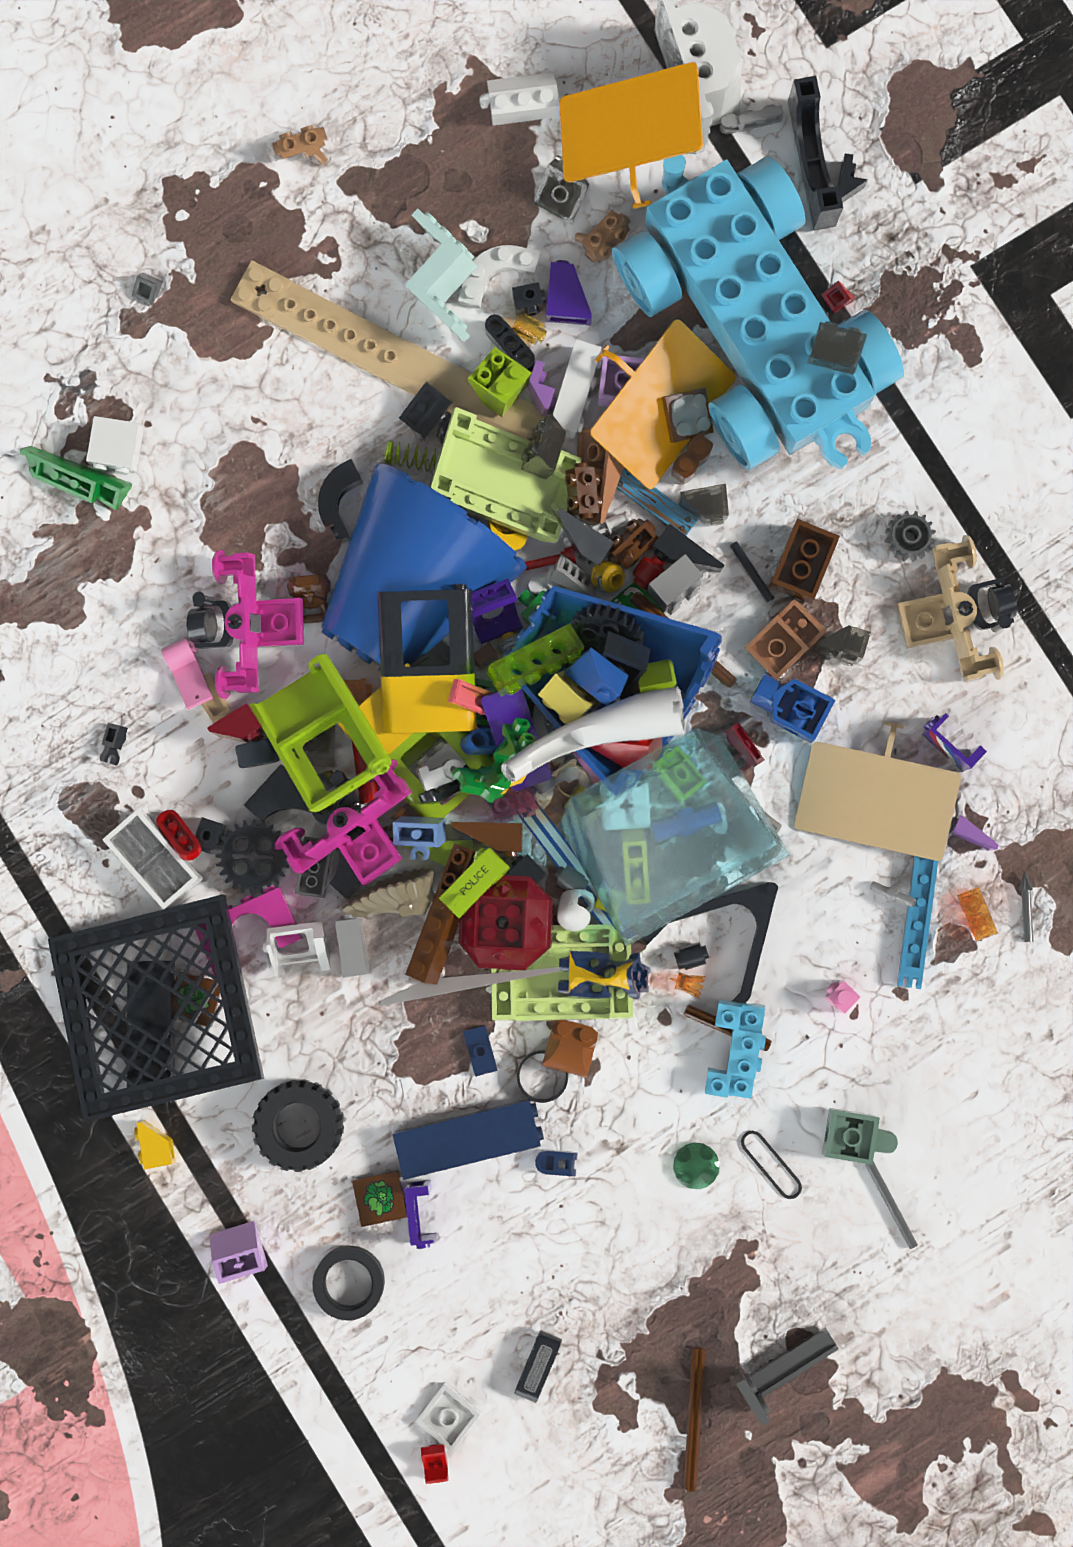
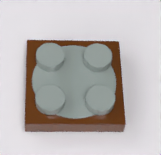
M706 387L662 397L670 443L691 439L698 434L707 435L714 433L708 408L709 402Z

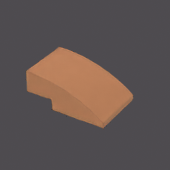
M795 598L744 648L773 678L778 679L828 630Z

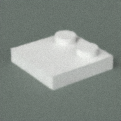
M444 1383L415 1422L437 1441L444 1444L452 1453L481 1416L482 1412L450 1385Z

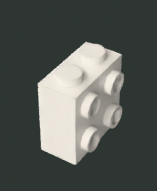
M94 416L86 461L93 466L92 469L97 471L114 469L116 473L129 475V472L136 473L144 428L140 423Z

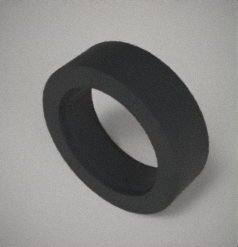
M342 1246L330 1251L317 1266L312 1282L313 1294L319 1307L329 1316L344 1321L357 1320L369 1314L377 1306L384 1291L385 1276L379 1260L371 1252L358 1246ZM353 1260L359 1262L368 1270L371 1276L372 1287L370 1294L359 1304L350 1306L340 1304L330 1296L327 1290L326 1277L328 1271L340 1261Z

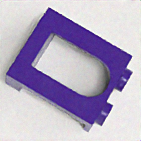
M508 578L472 592L473 628L481 645L502 637V635L524 628L515 605L517 597ZM503 607L502 612L494 618L488 619L482 616L485 613Z
M431 1180L409 1182L404 1188L410 1246L416 1245V1249L430 1248V1244H433L437 1237L436 1233L421 1235L417 1196L430 1194L432 1190Z

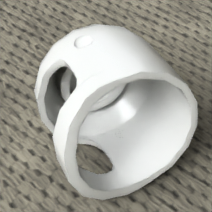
M582 889L567 890L562 893L557 919L564 929L576 932L587 927L591 919L590 912L594 908L593 894ZM580 896H584L591 903L586 909L578 905V898Z

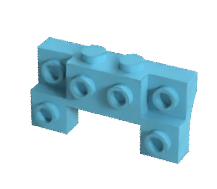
M718 1001L715 1026L733 1029L727 1070L708 1068L704 1094L728 1098V1095L751 1099L755 1074L761 1071L762 1058H758L759 1049L764 1050L766 1036L762 1035L765 1005Z

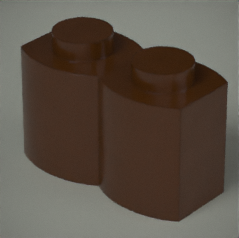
M702 434L696 435L688 444L686 452H683L676 458L671 476L683 485L691 481L696 474L697 468L708 460L713 443Z

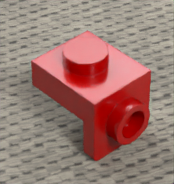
M432 1444L427 1447H421L425 1483L434 1484L449 1481L448 1459L444 1444Z

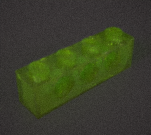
M569 623L490 664L487 675L501 697L506 694L513 695L521 689V686L527 683L529 685L536 683L541 679L542 675L557 672L567 662L569 664L574 663L581 657L585 646ZM552 649H559L562 654H555L552 652ZM538 659L542 662V664L536 665L532 662V660ZM517 669L521 671L522 675H515L511 670Z

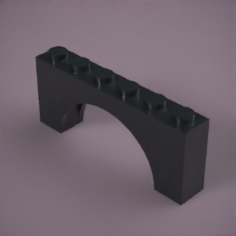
M816 75L794 79L787 101L814 231L836 227L843 210L840 188L832 184L824 158L819 119L821 96Z
M282 764L244 804L260 821H265L271 815L283 810L295 809L310 812L301 799V794L285 766ZM333 804L319 811V813L322 815L332 811L331 807ZM356 827L345 835L350 836L354 840L364 832ZM338 848V866L329 884L345 899H349L362 884Z

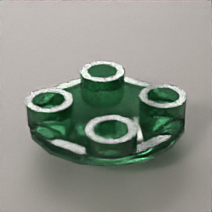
M693 1142L677 1151L673 1170L676 1178L682 1185L689 1189L699 1190L708 1187L715 1181L719 1174L720 1163L717 1154L710 1146L704 1143Z

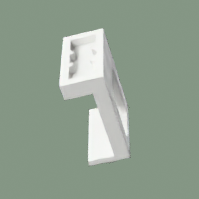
M322 921L266 929L263 949L265 953H269L267 955V964L269 969H273L275 977H278V966L319 961L321 971L330 970V951ZM298 933L306 935L309 949L279 953L277 951L274 941L275 937Z

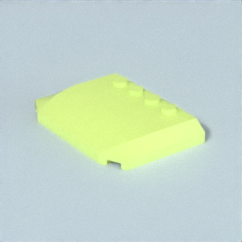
M607 924L587 925L585 929L576 932L566 930L561 925H553L552 947L527 970L559 967V959L570 956V951L599 952L609 954L610 960L613 961L627 960L629 955H631V935L618 931ZM595 959L590 964L592 967H595L599 962ZM611 968L605 974V977H612L614 974V969ZM491 969V972H492V973L524 971V970ZM558 971L492 984V1021L612 1020L633 1018V999L622 988L609 987V993L612 994L611 998L576 999L568 996V994L559 992L558 982L559 980H569V971ZM595 984L592 986V991L594 992L602 990L601 985Z

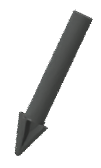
M1024 872L1019 887L1022 895L1024 942H1034L1031 890L1033 888L1026 872Z

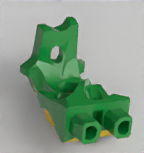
M516 718L513 724H503L502 735L505 739L495 750V753H493L494 763L491 766H480L478 770L460 767L453 770L452 776L461 783L459 787L461 792L482 796L492 803L495 799L503 797L511 786L523 782L526 775L516 782H511L503 774L501 766L536 741L535 736L527 732L530 727L528 720Z

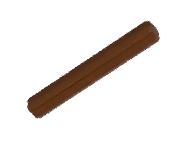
M692 1005L686 1006L683 1014L685 1017L732 1037L733 1029L715 1026V1015ZM768 1038L765 1040L763 1051H768L772 1041Z

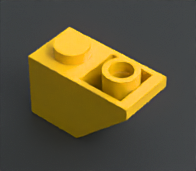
M146 1120L137 1122V1127L134 1128V1135L136 1141L140 1142L141 1150L138 1151V1159L140 1165L143 1164L144 1170L174 1164L176 1158L172 1138Z

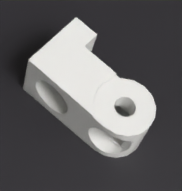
M447 759L441 766L429 770L427 765L416 768L423 789L427 791L456 780L452 776V772L457 767L463 768V765L458 760Z

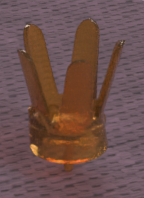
M679 972L677 979L670 978V980L676 981L674 989L685 991L700 999L701 992L699 990L703 986L699 983H703L705 981L703 978L706 976L686 975Z

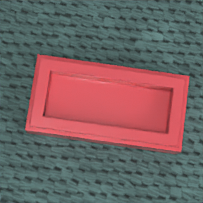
M454 679L448 702L478 714L486 715L481 698L492 692L460 679Z

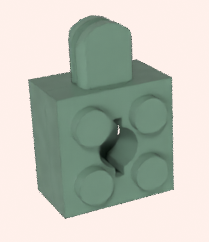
M829 1107L822 1154L829 1158L873 1165L874 1152L893 1153L897 1149L898 1139L891 1131L878 1129L880 1118L876 1115Z

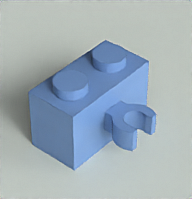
M401 816L393 822V845L414 846L410 853L412 860L417 858V851H421L423 853V860H427L430 857L428 847H439L446 841V818Z

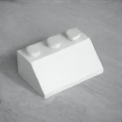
M554 72L487 81L493 125L559 117L560 105Z

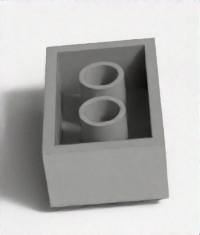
M685 554L649 583L647 593L665 612V615L667 613L672 615L681 607L680 605L685 598L689 601L698 594V590L702 585L703 575Z

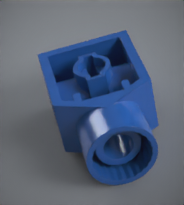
M764 674L750 703L770 712L771 723L812 743L815 741L836 700L795 678L784 684Z

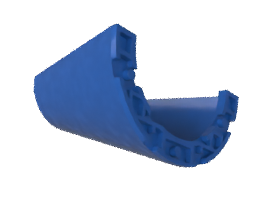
M380 463L373 469L321 628H323L321 633L330 639L336 637V641L349 652L355 649L356 654L361 660L369 665L372 662L379 666L377 670L381 672L377 591L453 589V584H467V588H472V592L507 578L510 583L513 582L526 570L527 565L520 557L515 556L516 552L480 521L476 522L475 519L466 515L467 512L421 481L419 483L415 480L413 481L409 478L408 474ZM446 600L403 601L401 603L404 665L406 663L411 665L449 635L448 602Z
M552 586L551 589H547L541 598L543 602L540 607L534 609L529 617L531 624L528 629L525 630L523 628L516 637L517 643L513 649L510 648L503 658L505 662L502 666L555 728L558 729L564 726L565 723L560 720L559 714L554 709H550L543 704L542 698L538 694L556 673L562 672L566 668L540 641L546 635H549L581 657L587 650L580 651L581 645L574 644L575 639L570 637L572 632L569 631L576 611H581L582 607L588 609L590 604L597 608L598 604H601L605 609L607 605H610L611 610H615L618 607L619 613L628 612V618H636L634 624H641L640 630H644L643 637H646L644 646L651 649L648 663L667 659L673 662L676 686L686 695L682 700L684 720L696 702L694 697L699 693V689L705 686L720 652L718 646L722 643V636L712 630ZM601 703L595 711L606 707V705ZM674 736L662 737V747L663 745L667 747ZM590 747L576 750L579 756L615 796L623 795L626 789L630 790L646 774L645 771L625 769Z

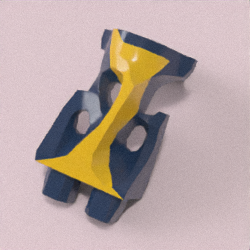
M570 951V956L559 959L560 971H569V980H559L558 991L568 994L570 997L576 999L611 998L612 994L609 993V987L622 988L632 999H639L641 993L649 992L648 975L650 967L641 963L640 953L629 955L627 960L613 961L610 960V955L605 953ZM597 959L598 965L592 967L591 961ZM611 968H613V976L610 978H606L605 974ZM595 984L601 985L602 990L594 992L592 991V986Z

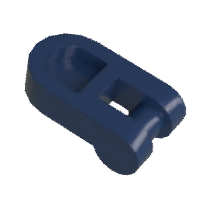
M543 1150L536 1156L535 1166L543 1174L575 1177L577 1169L574 1166L575 1160L578 1158V1152ZM559 1159H566L565 1168L558 1167Z

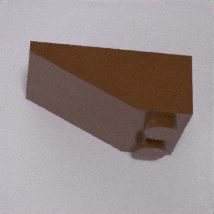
M452 822L453 829L499 853H503V857L515 858L517 853H522V823Z

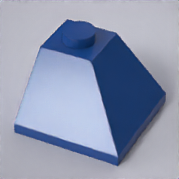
M592 648L564 671L566 676L606 706L620 696L628 678L627 674Z

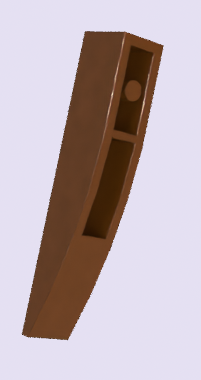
M454 843L405 975L423 983L438 984L461 919L439 898L473 864V857L476 851Z

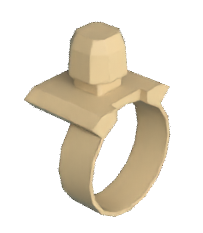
M562 755L551 760L553 765L559 768L552 774L553 778H557L559 791L567 797L582 795L588 787L589 777L582 767L576 765L577 759H572L566 763V758ZM568 767L581 769L587 777V786L578 795H567L558 785L560 773Z

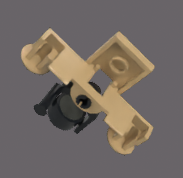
M963 535L961 543L952 544L950 542L936 545L932 548L942 594L896 604L906 648L909 649L953 639L964 682L977 680L993 673L996 680H1000L1004 674V665L999 650L996 647L990 646L988 655L979 656L977 647H973L970 630H963V628L968 627L972 622L981 631L991 629L992 632H998L1001 629L1009 628L1014 623L1013 617L1017 615L1016 597L1010 584L1001 585L1005 582L1004 577L973 584L968 588L967 594L960 592L956 577L958 572L957 563L966 562L969 568H973L977 562L976 548L970 536ZM989 587L987 593L988 605L993 619L997 622L987 623L981 615L978 605L979 589ZM951 606L954 622L946 625L943 608Z

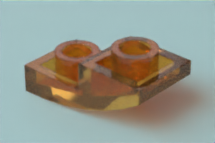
M979 887L957 895L976 942L998 934Z

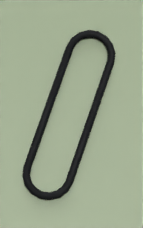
M754 1130L746 1132L741 1139L743 1150L783 1197L787 1199L798 1197L802 1191L800 1180L759 1132ZM748 1135H757L794 1178L799 1187L795 1195H786L746 1148L744 1141Z

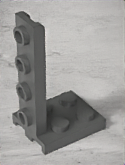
M824 1327L750 1375L748 1373L744 1375L740 1368L735 1369L731 1373L760 1424L764 1426L770 1422L767 1414L771 1411L763 1397L828 1357L839 1348L826 1327Z

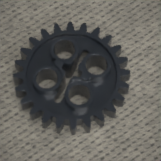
M590 604L588 609L582 607L581 611H576L569 629L572 632L570 637L575 639L574 644L581 645L580 651H588L590 648L594 650L608 631L643 646L646 637H643L644 630H640L641 624H634L635 617L628 618V612L621 614L618 607L615 610H611L610 605H607L605 609L601 604H598L597 608Z
M253 819L251 825H248L246 820H243V827L241 828L235 823L236 831L234 832L227 829L229 837H220L225 842L224 845L216 846L222 850V853L215 855L216 858L222 860L216 864V867L224 868L219 875H228L225 883L233 881L232 889L234 890L240 885L241 893H244L249 888L251 895L254 894L255 888H258L262 894L264 886L268 888L272 882L279 885L280 882L277 877H286L282 869L290 868L289 865L285 864L287 855H285L284 850H276L275 842L282 832L278 830L273 833V824L265 828L266 823L264 820L258 826L255 819ZM240 839L248 841V848L244 851L236 849V843ZM262 840L271 841L272 846L269 851L263 852L259 849V843ZM252 851H255L259 856L273 855L274 859L257 858L255 863H251L249 858L234 859L232 856L234 854L251 855ZM239 862H245L248 867L246 873L237 874L235 866ZM265 862L269 863L271 871L267 875H261L258 872L259 865Z

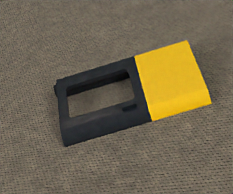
M453 584V589L377 591L383 732H448L477 729L476 712L448 702L454 679H460L475 685L472 588H467V584ZM446 600L448 602L450 663L448 665L411 667L404 665L401 603L403 601Z

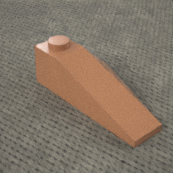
M582 428L581 433L579 432L577 456L582 458L581 463H587L588 467H594L595 473L599 475V484L596 488L597 496H600L602 500L599 513L594 514L593 519L584 521L604 523L624 467L591 437V428Z

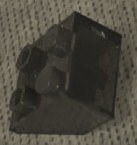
M820 322L813 338L807 363L853 375L857 369L867 334L862 333L858 328L849 327L845 329L838 327V324L834 322Z
M549 414L543 420H539L537 426L530 429L527 440L530 441L528 448L526 447L521 455V460L523 461L521 470L545 480L554 473L566 431L553 415Z
M848 625L820 640L814 646L812 652L818 653L817 657L830 660L831 657L839 659V663L846 666L857 665L864 658L871 632Z

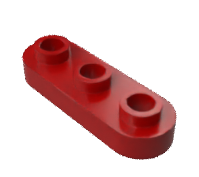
M166 810L160 813L156 823L179 857L185 861L197 858L202 851L201 845L179 814L174 810Z

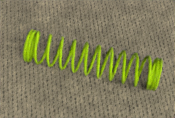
M393 440L388 441L385 451V464H394L397 457L399 467L404 464L406 459L408 469L412 467L415 460L417 470L422 467L423 461L426 472L430 470L432 463L433 470H435L436 448L433 451L432 459L427 469V446L418 467V445H416L414 456L409 466V443L400 464V441L398 442L392 463L394 442Z

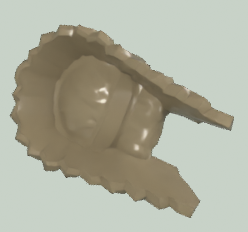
M422 867L420 870H404L402 874L395 873L393 877H385L383 881L377 880L375 886H368L366 890L359 891L358 895L347 899L349 904L342 907L346 915L351 914L353 917H364L365 919H370L380 913H397L403 917L424 915L435 896L432 892L434 871L430 868L424 869Z

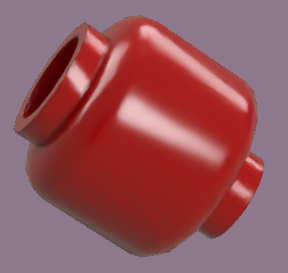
M653 556L652 559L643 557L632 571L635 577L633 581L647 591L649 583L665 571L663 568L665 563L656 556Z

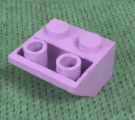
M255 1221L209 1235L212 1263L218 1284L264 1271L268 1267Z

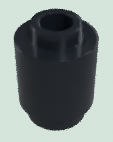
M700 942L678 948L679 951L674 952L679 970L685 968L686 971L705 965V959H709L706 945L701 946Z

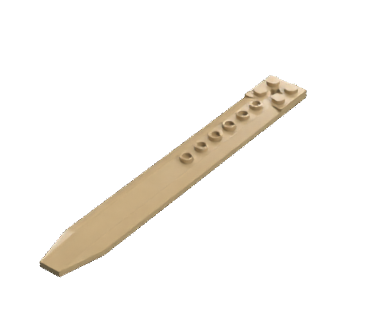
M252 260L230 299L232 303L414 396L425 382L428 381L453 402L446 411L449 414L453 412L455 407L477 415L476 419L555 452L560 451L567 438L565 435L549 431L548 428L551 420L547 417H542L535 406L521 398H518L503 417H500L483 405L468 382V377L472 373L305 289L290 279ZM264 286L267 294L257 296L258 292L256 289Z

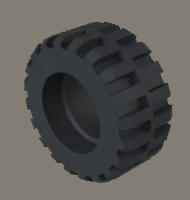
M305 1079L290 1080L271 1089L260 1100L259 1106L253 1115L254 1124H252V1132L255 1134L253 1140L255 1146L258 1145L261 1150L259 1153L262 1157L266 1156L270 1160L269 1163L271 1165L280 1166L281 1170L284 1171L294 1170V1172H302L303 1170H311L323 1164L335 1152L344 1133V1114L340 1110L338 1099L335 1100L332 1096L333 1093L329 1089L323 1088L321 1084L309 1082V1080ZM294 1103H303L310 1106L316 1111L320 1119V1132L315 1141L308 1146L300 1148L286 1144L277 1131V1119L280 1112L286 1106Z

